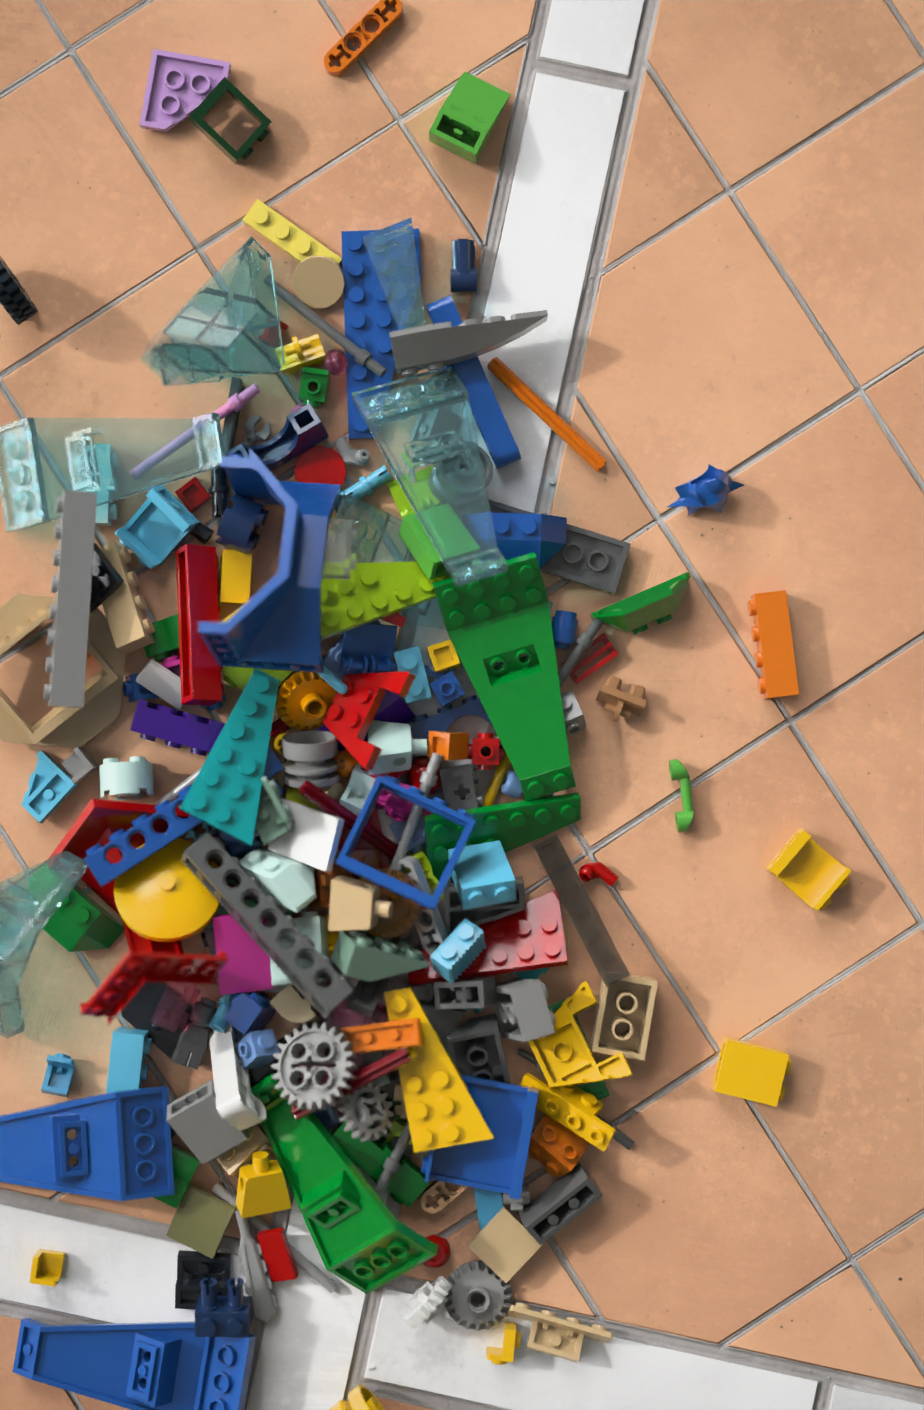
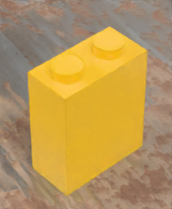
M724 1036L712 1088L718 1093L777 1107L778 1100L782 1101L784 1097L785 1085H782L784 1075H788L790 1072L791 1060L785 1051Z

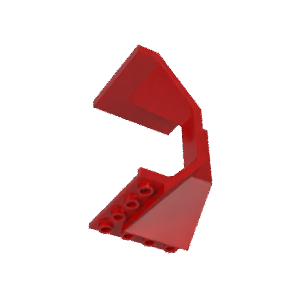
M92 798L48 858L49 868L65 869L74 872L119 914L114 897L115 879L101 887L84 861V858L88 856L86 851L99 843L101 847L111 842L109 837L120 829L126 832L133 828L132 822L144 814L150 817L157 812L155 807L158 805ZM180 807L175 809V813L180 819L189 817V814L180 810ZM159 819L152 824L153 830L158 834H163L168 830V825L164 820ZM135 834L131 836L129 842L133 848H138L145 844V839L142 835ZM111 849L108 851L106 858L110 863L116 864L122 860V853L118 849ZM122 919L129 951L88 1002L80 1004L81 1015L107 1016L109 1025L144 982L218 985L216 974L228 962L226 951H221L218 955L184 954L181 940L159 942L144 938L130 929Z

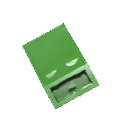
M464 71L442 105L429 131V141L476 164L511 94Z

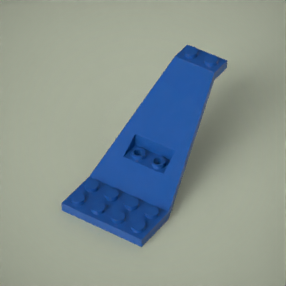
M168 1086L113 1091L0 1115V1182L116 1201L173 1195L171 1128L167 1122ZM74 1129L76 1135L74 1138L69 1139L67 1133L69 1130ZM76 1156L77 1163L70 1166L68 1163L69 1159Z

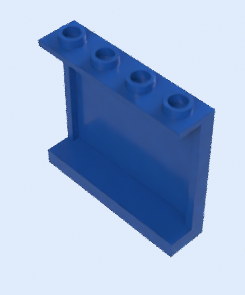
M460 1074L472 1099L481 1111L488 1128L491 1129L494 1138L430 1150L429 1158H423L421 1173L426 1174L424 1182H429V1179L506 1193L510 1194L509 1198L520 1200L539 1089Z

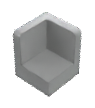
M84 747L75 748L74 753L61 763L71 775L73 784H80L99 768L98 764Z

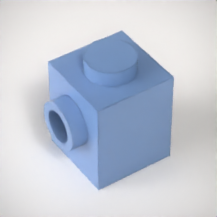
M273 1029L251 1031L236 1045L243 1070L267 1067L275 1059L273 1055L280 1053Z

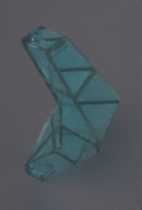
M252 236L225 261L148 342L141 360L162 380L163 385L212 383L232 377L276 374L285 364L271 256Z
M68 851L54 854L48 860L0 882V1035L5 1038L19 1034L25 1028L19 983L37 937L88 867L83 859Z

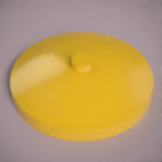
M177 838L115 879L114 897L118 912L126 925L135 933L153 941H180L203 930L216 915L220 903L181 861L183 852L194 844L193 842ZM214 860L208 861L210 867L218 868Z

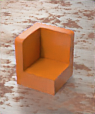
M429 731L427 757L431 758L432 753L436 752L443 755L442 760L467 759L469 733Z

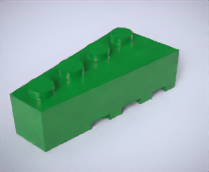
M345 1121L341 1122L332 1130L331 1136L344 1153L360 1169L365 1170L371 1175L370 1177L377 1184L384 1170L382 1166L386 1158H390L395 1145L391 1141L388 1143L384 1135L371 1142L370 1140L361 1142L360 1137L353 1139L351 1138L353 1131L345 1132L344 1128L347 1124ZM371 1125V1126H368L367 1128H368V1129H372L374 1126ZM403 1153L399 1162L401 1166L397 1174H393L387 1190L391 1192V1197L400 1205L404 1203L409 1207L427 1188L430 1181L424 1182L426 1174L421 1173V1169Z

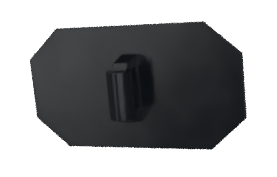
M144 982L121 1010V1015L136 1029L149 1030L148 1038H151L152 1043L171 1059L185 1025L192 1022L190 1015L193 1007L164 982Z

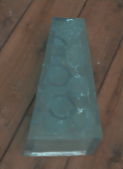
M412 218L363 236L364 248L397 330L426 326Z

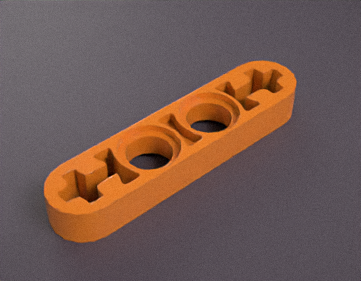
M380 0L324 56V66L327 73L335 77L341 76L402 16L401 1ZM395 4L396 12L389 11L384 16L386 21L384 23L381 17L386 13V5L393 6ZM372 20L378 22L380 25L378 31L375 33L368 32L365 29L367 22ZM358 39L361 42V47L357 51L349 50L347 48L349 40ZM340 49H343L346 55L340 59L341 66L337 67L334 65L331 67V59L338 60L342 56Z

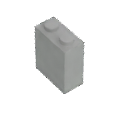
M213 1080L208 1081L167 1105V1122L202 1165L210 1160L219 1158L222 1153L233 1147L240 1146L248 1139L247 1129L240 1131L220 1116L216 1106Z

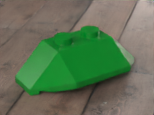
M689 571L595 611L590 616L592 620H600L604 622V625L625 633L633 631L634 635L648 630L647 624L657 621L659 625L673 619L671 614L676 612L690 579Z
M48 860L44 862L29 880L30 918L69 952L110 948L123 933V924L59 869L49 868Z

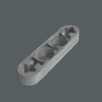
M406 856L395 864L394 872L397 880L432 896L421 864L415 857ZM404 867H410L411 872L406 871ZM405 898L423 947L429 955H432L439 947L438 944H434L433 940L435 942L439 941L441 945L448 937L438 907H436L434 912ZM423 912L431 916L432 924L424 922L422 918Z

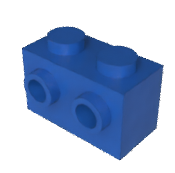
M254 991L252 993L242 992L241 995L237 994L229 1005L231 1009L224 1019L244 1035H247L251 1031L264 1030L277 1010L270 1003L272 998L265 993L260 992L258 994Z

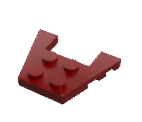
M401 671L345 674L342 682L347 685L348 691L346 694L336 692L324 717L323 723L359 764L370 771L373 770L382 749L363 740L386 691L406 698L416 677L412 673Z

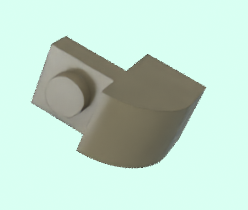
M322 981L319 986L327 988L329 984ZM291 984L287 985L270 1001L284 1019L296 1025L303 1026V1024H308L312 1026L313 1021L319 1023L323 1020L311 1002Z

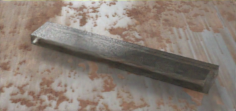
M557 834L533 846L605 986L608 987L630 976Z

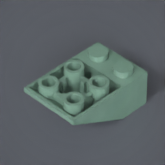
M362 930L340 931L331 956V960L345 976L369 982L422 969L429 965V962L422 956V952L414 948L413 943L406 940H399L398 943L390 941L389 937L381 934H375L374 937L365 935L366 933Z

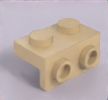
M259 1123L247 1129L248 1139L243 1144L229 1149L217 1158L230 1176L239 1179L240 1168L253 1164V1153L265 1151L269 1156L273 1151L268 1137Z

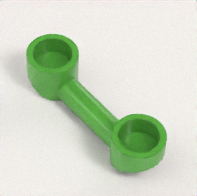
M678 759L669 760V771L672 781L680 780L683 811L675 812L677 832L681 833L689 829L694 816L690 776L683 764Z

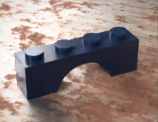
M308 403L288 415L283 429L271 440L253 446L241 443L219 456V458L221 459L222 456L230 457L232 454H239L249 458L251 448L266 468L272 472L327 439L329 435L311 404Z
M473 695L462 699L463 705L453 708L449 704L438 708V714L429 718L427 713L412 718L413 724L409 726L411 727L414 739H427L428 751L429 731L447 732L449 726L458 718L473 715L485 719L491 725L492 723L480 699Z

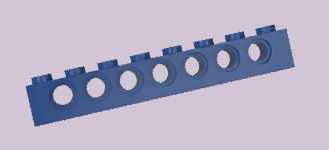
M268 745L263 776L270 779L284 768ZM191 785L177 793L179 798L170 803L167 799L156 806L157 812L150 817L144 814L132 822L133 828L126 832L120 829L109 837L111 842L101 847L99 843L86 851L88 856L84 858V861L101 887L203 822L191 815L186 819H180L175 813V809L183 803ZM161 819L167 823L168 830L165 833L158 834L153 830L152 824L156 820ZM135 834L142 835L145 839V845L139 849L133 848L129 842L131 836ZM118 849L122 853V860L116 864L110 863L106 858L109 850Z

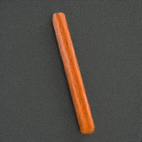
M494 357L488 363L487 368L595 471L599 472L606 465L607 461L498 357Z

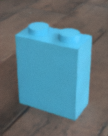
M500 840L465 846L452 874L463 910L516 901L515 877ZM455 848L448 849L449 859Z

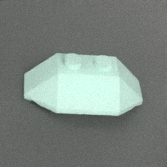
M268 848L255 849L240 860L243 866L242 870L248 876H253L259 882L263 893L266 896H272L279 905L298 913L316 898L313 866L268 850ZM235 880L226 881L237 887L239 886V884Z

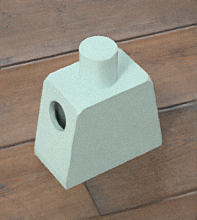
M372 720L368 729V743L382 750L373 770H369V775L409 770L411 768L412 755H427V739H411V727L408 724Z

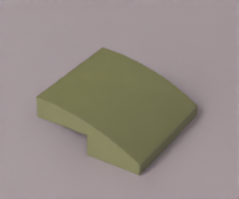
M189 1184L166 1236L213 1259L218 1252L223 1236L229 1228L237 1207Z

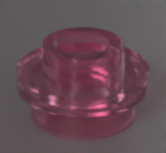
M332 349L327 352L324 364L332 375L338 376L347 369V358L342 351Z

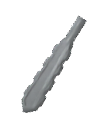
M236 1209L235 1214L241 1234L240 1246L237 1251L239 1258L243 1259L240 1267L242 1275L246 1277L244 1282L245 1293L252 1296L253 1318L268 1325L277 1314L279 1304L276 1295L271 1292L273 1284L271 1277L266 1275L268 1268L265 1260L261 1258L262 1250L260 1244L256 1242V1238L251 1234L248 1218L242 1219L238 1209Z

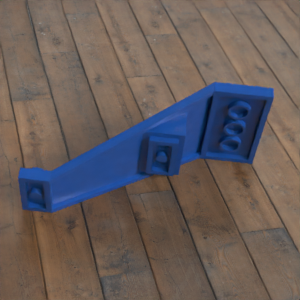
M25 1318L21 1319L13 1372L37 1382L130 1410H244L256 1336L250 1334L249 1337H196L195 1321L46 1325L36 1320Z

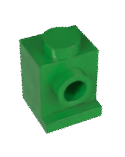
M310 367L302 368L298 399L304 403L303 406L308 403L311 404L313 409H319V405L326 406L330 381L329 370ZM312 383L318 385V389L314 392L308 389Z

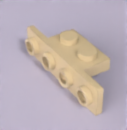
M523 1303L511 1305L507 1312L508 1316L532 1322L526 1349L576 1363L579 1361L584 1337L604 1343H609L613 1338V1333L607 1332V1328L595 1324L592 1327L582 1325V1321L579 1319L567 1317L564 1320L557 1318L556 1313L547 1310H541V1313L532 1311L529 1305Z

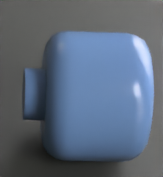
M509 770L501 784V792L512 798L519 799L523 795L519 778L515 770Z

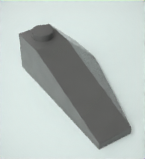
M496 1014L469 1019L446 1036L450 1057L460 1074L511 1083Z

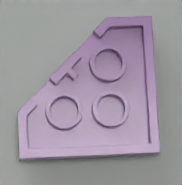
M153 49L140 127L167 133L186 120L224 77L229 80L230 62Z

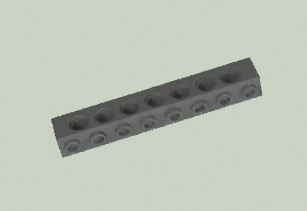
M207 832L183 852L181 861L326 1019L352 994L353 990L350 981L344 975H339L332 968L333 964L326 955L319 954L314 948L315 944L310 937L302 935L297 930L295 921L289 915L285 916L278 909L279 905L272 896H266L263 893L259 882L242 870L243 866L240 861L234 856L230 857L224 850L225 846L217 837L213 838ZM216 860L220 863L221 867L212 868L209 866L208 861ZM235 880L239 886L231 888L226 884V881ZM252 899L256 902L257 906L254 908L247 907L244 904V900ZM270 919L274 922L275 926L268 928L263 925L262 920ZM283 938L289 939L293 946L290 948L284 947L280 940ZM298 959H308L311 967H302ZM316 979H326L329 982V987H320Z

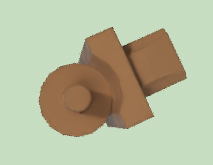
M611 675L606 683L602 684L596 700L606 704L604 710L613 713L611 720L617 722L619 715L628 719L631 713L640 716L647 702L644 699L645 687L632 684L629 693L620 691L622 680Z

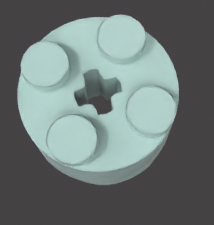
M143 756L130 757L129 762H119V758L103 759V765L99 766L100 798L108 800V795H115V800H135L145 798V793L153 797V764L149 763L146 757Z

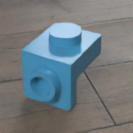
M56 1053L55 1056L48 1055L46 1060L48 1065L41 1091L42 1093L68 1098L76 1069L74 1060L62 1053Z

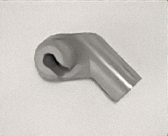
M345 436L334 441L341 458L346 464L364 466L370 459V454L366 449H352Z

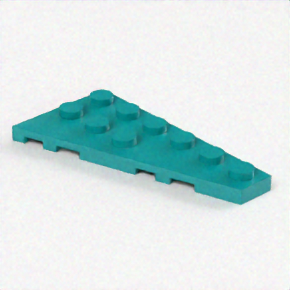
M255 669L180 806V810L249 846H252L262 787L261 777L264 775L279 685L278 679L259 669Z

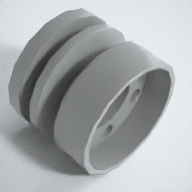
M306 730L292 732L282 737L283 757L289 759V761L283 764V770L286 772L283 774L284 784L300 788L305 781H310L318 788L336 784L339 781V774L336 771L338 769V762L331 759L338 754V740L332 732Z

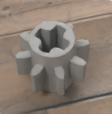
M529 1183L522 1184L520 1200L509 1198L510 1194L503 1193V1205H510L511 1211L523 1210V1204L530 1203Z

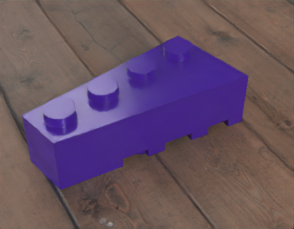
M138 700L130 730L141 733L140 738L154 742L156 738L166 740L165 745L178 749L181 748V745L191 747L190 752L206 756V753L211 751L225 723L149 701Z

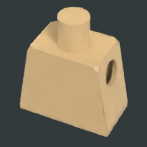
M339 875L331 880L328 931L367 930L378 924L379 917L391 918L393 902L380 900L379 886Z

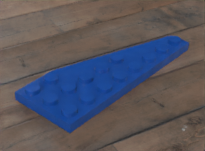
M419 228L341 231L342 264L345 279L343 289L345 337L360 349L365 348L373 355L372 358L387 369L385 375L380 378L366 366L362 367L355 361V357L346 351L349 440L375 439L396 369L389 332L408 328L421 285Z

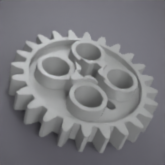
M313 1021L312 1028L308 1024H303V1031L294 1027L293 1037L285 1035L286 1045L278 1044L282 1050L281 1054L275 1053L273 1055L279 1059V1062L271 1065V1067L278 1070V1073L274 1074L272 1079L280 1081L275 1086V1089L283 1091L281 1098L289 1099L288 1104L292 1106L298 1105V1108L305 1111L308 1108V1110L315 1112L317 1106L322 1110H326V1102L335 1106V1096L344 1098L341 1090L343 1088L351 1089L347 1081L356 1077L350 1073V1070L358 1068V1065L351 1062L357 1054L349 1051L354 1045L346 1041L348 1038L346 1034L340 1033V1029L335 1026L331 1028V1025L325 1022L321 1026L320 1023ZM306 1047V1053L304 1057L300 1059V1051ZM331 1047L330 1055L325 1058L324 1053L326 1049ZM317 1063H319V1064H321V1065H324V1066L336 1064V1067H335V1068H327V1067H319V1066H316V1065H317ZM295 1064H301V1065H304V1066H314V1067H312V1069L310 1070V1069H308V1068H306V1067L293 1068V1065H295ZM304 1074V1081L298 1086V1079ZM329 1074L328 1083L323 1085V1078Z

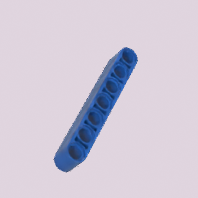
M450 295L426 305L433 324L451 322V326L455 327L463 323ZM478 356L451 364L497 470L521 460L518 447Z

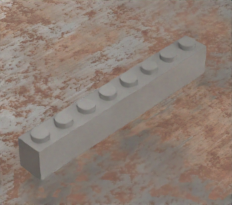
M64 490L62 496H57L56 512L60 513V523H55L54 539H59L58 550H53L52 565L57 566L56 577L52 576L51 593H55V603H50L49 619L53 620V630H48L47 646H52L51 657H46L45 673H50L49 684L44 685V700H48V706L83 708L97 504V493Z

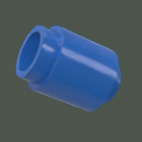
M556 610V615L552 617L551 623L555 648L569 649V645H575L578 627L577 613Z

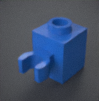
M427 664L424 666L426 673L435 678V681L429 683L442 707L465 695L453 671L447 674L444 671L435 674V671H431Z

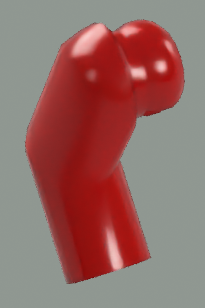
M601 862L585 864L579 870V878L583 882L601 878L611 887L619 878Z

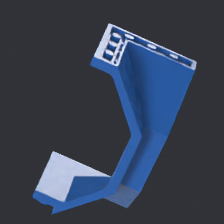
M251 448L249 458L239 454H232L230 457L222 456L220 467L225 469L235 494L260 504L281 505L286 509L279 568L277 574L229 620L222 623L199 621L198 633L218 666L323 673L324 661L321 655V590L329 522L334 509L336 514H342L341 485L277 481Z

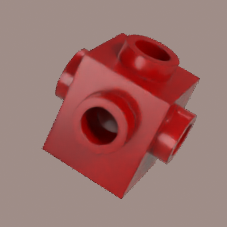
M478 733V738H473V743H468L467 759H472V765H478L477 770H493V765H499V760H504V748L502 744H499V738H494V733ZM484 746L491 749V754L487 757L481 754V749Z

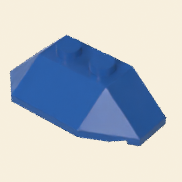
M527 513L462 515V524L480 548L477 558L485 566L535 552L539 568H541L566 545V517Z

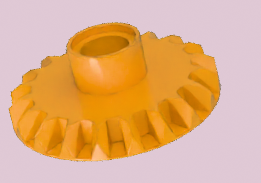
M297 672L289 677L279 689L276 698L277 712L282 721L287 723L290 728L295 727L299 731L301 729L310 730L313 727L320 728L337 691L317 673Z

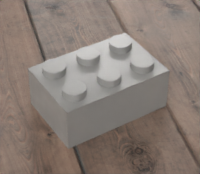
M513 978L495 984L497 1003L493 1004L501 1037L527 1042L555 1033L553 1027L555 1025V1017L553 1012L548 1009L546 1002L548 992L546 986L543 983L541 984V980Z

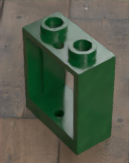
M226 77L218 83L188 118L198 130L234 163L239 159L244 162L254 151L250 146L256 139L260 143L270 133L267 127L272 122ZM226 92L260 123L259 127L237 151L203 120L204 116Z

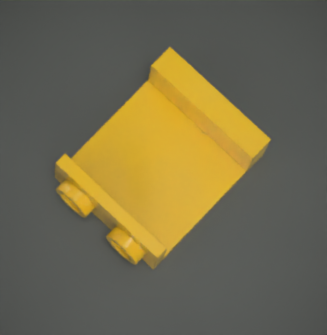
M798 829L765 869L812 909L818 911L821 908L823 910L833 900L831 896L837 888L839 890L848 883L850 880L848 875L851 873V870L840 864L812 840V836L805 830Z

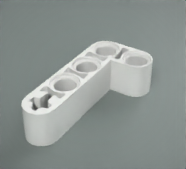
M228 1023L224 1033L215 1030L209 1032L215 1099L220 1116L238 1130L243 1131L265 1121L267 1113L263 1103L251 1094L248 1069L243 1070L236 1045L244 1038V1034Z

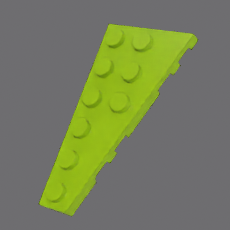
M417 561L324 564L321 590V640L435 599L437 597L433 582L463 574L462 570L429 580Z

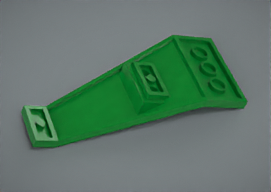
M535 552L433 582L447 633L519 778L525 801L576 787L570 765L549 602ZM527 654L526 657L519 658L521 655ZM496 662H502L499 665H494Z
M273 1073L250 1088L251 1094L256 1096L266 1109L267 1119L261 1122L326 1270L368 1294L436 1256L438 1246L394 1217L314 1113L300 1120L294 1118L291 1113L292 1105L288 1104L289 1099L281 1098L283 1091L275 1089V1086L280 1081L272 1079Z

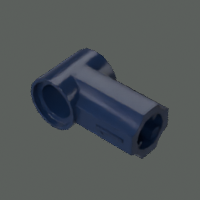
M458 239L452 241L451 292H477L474 240Z

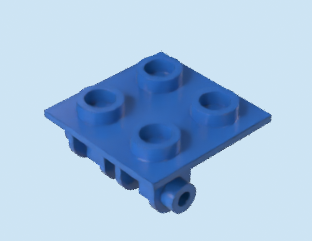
M367 623L345 631L338 672L350 674L395 672L396 665L395 662H392L398 626Z

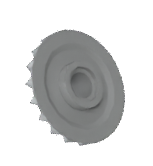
M483 1261L464 1263L450 1274L447 1281L451 1284V1289L448 1291V1295L445 1296L448 1299L445 1303V1308L458 1325L465 1327L467 1330H489L506 1317L512 1302L510 1282L505 1283ZM479 1292L485 1296V1299L477 1303L471 1299V1296Z

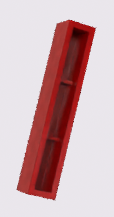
M186 544L176 550L182 705L212 706L222 701L224 686L221 683L223 666L217 665L198 633L199 621L219 623L221 610L218 606L220 585L217 581L219 560L216 556V547Z

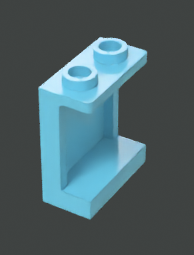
M163 485L152 488L147 493L146 497L148 499L124 527L119 528L115 532L120 538V543L127 549H131L138 556L139 562L150 569L161 566L200 522Z

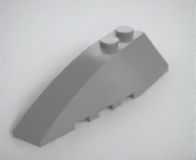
M547 310L517 313L511 315V320H506L504 316H493L486 319L485 323H479L475 319H468L455 327L451 326V322H444L389 332L396 373H402L403 377L418 374V370L428 369L429 372L441 371L446 365L472 359L498 349L545 323L548 318Z

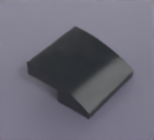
M94 543L90 613L98 608L124 582L123 578L96 543Z
M179 1250L177 1256V1281L175 1284V1308L196 1309L198 1298L201 1296L200 1281L204 1278H208L209 1285L211 1284V1278H215L217 1280V1296H228L227 1281L231 1277L232 1253H217L211 1259L197 1251Z

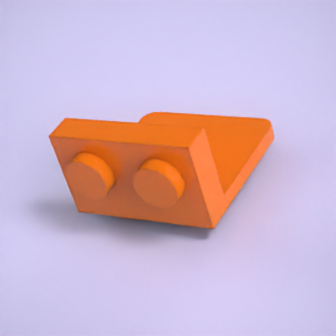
M545 1114L531 1132L528 1156L537 1159L544 1165L545 1170L549 1174L560 1178L572 1171L590 1142Z

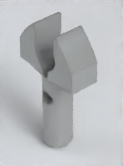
M259 415L249 418L244 424L248 429V435L242 444L253 446L256 440L263 439L267 441L271 436L269 421L262 431L256 432L255 426L262 417Z

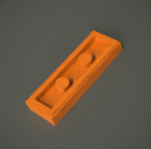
M421 1018L340 1028L341 1033L348 1036L346 1041L354 1045L349 1051L356 1054L423 1046Z

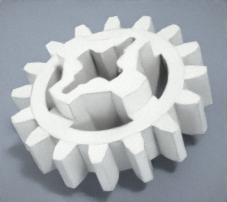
M439 1276L432 1283L427 1281L413 1294L412 1299L407 1304L409 1309L403 1321L412 1329H416L423 1322L428 1324L430 1320L442 1311L444 1304L448 1301L445 1296L448 1295L451 1284L443 1276Z

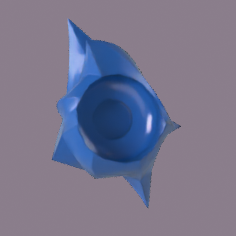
M709 464L708 469L699 477L674 487L680 497L667 507H687L689 515L703 507L722 513L728 499V493L744 486V484L732 481L725 471Z

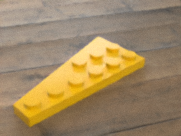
M412 987L385 991L384 997L389 1021L421 1018L423 1046L407 1048L411 1055V1061L398 1068L414 1153L493 1139L494 1135L491 1129L488 1128L481 1111L472 1099L466 1084L442 1045L440 1037L432 1027Z

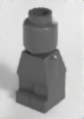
M202 996L201 1000L195 1003L190 1015L192 1022L185 1025L183 1032L179 1036L177 1046L171 1057L173 1062L198 1070L207 1047L209 1037L207 1027H209L217 1010L215 1007L216 1001Z

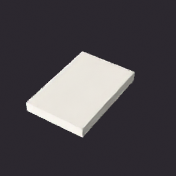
M280 799L281 805L286 803L295 821L291 823L293 831L269 843L268 850L320 870L332 872L344 819L288 799Z

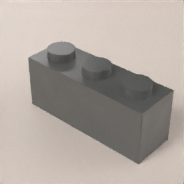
M578 1163L572 1171L558 1179L529 1204L524 1206L523 1210H519L518 1213L525 1229L542 1245L603 1195L595 1179Z

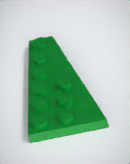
M577 792L529 801L524 800L464 809L467 813L473 815L472 819L476 821L466 846L500 840L504 852H509L581 820V797ZM436 814L424 815L426 857L431 864L433 875L440 881L449 862L448 849L456 847L464 827Z

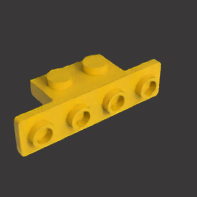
M529 1073L524 1075L520 1085L539 1089L536 1103L537 1109L600 1150L605 1151L608 1148L616 1130L596 1117L601 1112L604 1103L576 1085L550 1088Z

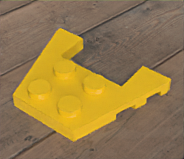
M584 981L579 986V989L571 997H568L562 1003L563 1005L554 1013L555 1025L553 1027L555 1033L528 1041L550 1088L618 1079L633 1075L622 1052L597 1064L585 1040L575 1015L598 1004L587 981Z

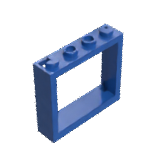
M378 775L336 864L353 874L435 912L476 825V821L472 819L473 815L463 809H458L456 812L448 808L449 804L442 799L434 797L433 800L424 797V792L416 787L410 786L407 789L400 786V781L394 777L385 775L383 778ZM383 790L464 827L432 896L350 858Z

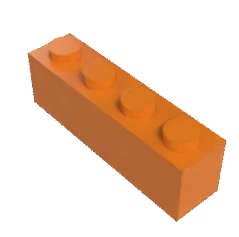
M786 590L753 594L751 600L748 601L749 616L754 617L755 626L751 627L752 641L757 642L758 652L754 653L756 668H760L761 678H758L759 694H763L764 699L799 695Z

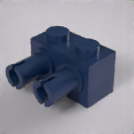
M208 1278L200 1281L201 1296L198 1298L194 1313L196 1337H249L253 1320L252 1296H244V1280L242 1278H237L236 1287L235 1278L227 1281L228 1296H217V1280L215 1278H211L210 1285Z

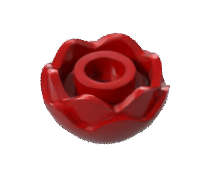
M435 1234L429 1235L426 1239L438 1246L437 1254L423 1262V1264L429 1268H440L450 1258V1245L445 1238Z

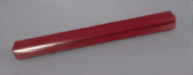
M305 781L300 786L299 791L304 797L326 813L344 819L343 825L352 830L358 818L357 815L310 781ZM367 823L360 837L393 860L398 845Z
M403 1047L353 1073L356 1078L348 1079L347 1081L351 1089L343 1088L341 1090L344 1096L408 1064L411 1061L409 1051ZM338 1096L334 1097L335 1101L340 1099ZM298 1105L291 1106V1113L296 1120H300L313 1113L308 1108L304 1111L299 1109Z

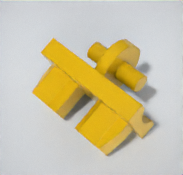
M318 334L299 341L297 337L291 338L293 343L274 349L282 375L286 373L289 376L296 374L300 368L309 365L315 367L321 365L323 360L327 359Z

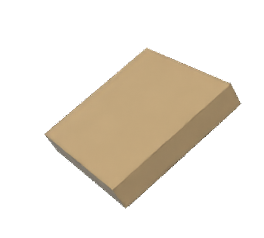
M505 1206L468 1244V1247L505 1283L542 1246Z

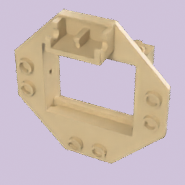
M16 594L0 607V655L49 617L50 603H55V597ZM96 608L89 614L87 650L103 667V670L85 683L83 708L55 707L32 726L0 688V738L3 742L75 749L82 747L120 716L126 654L116 649L107 618L99 608Z

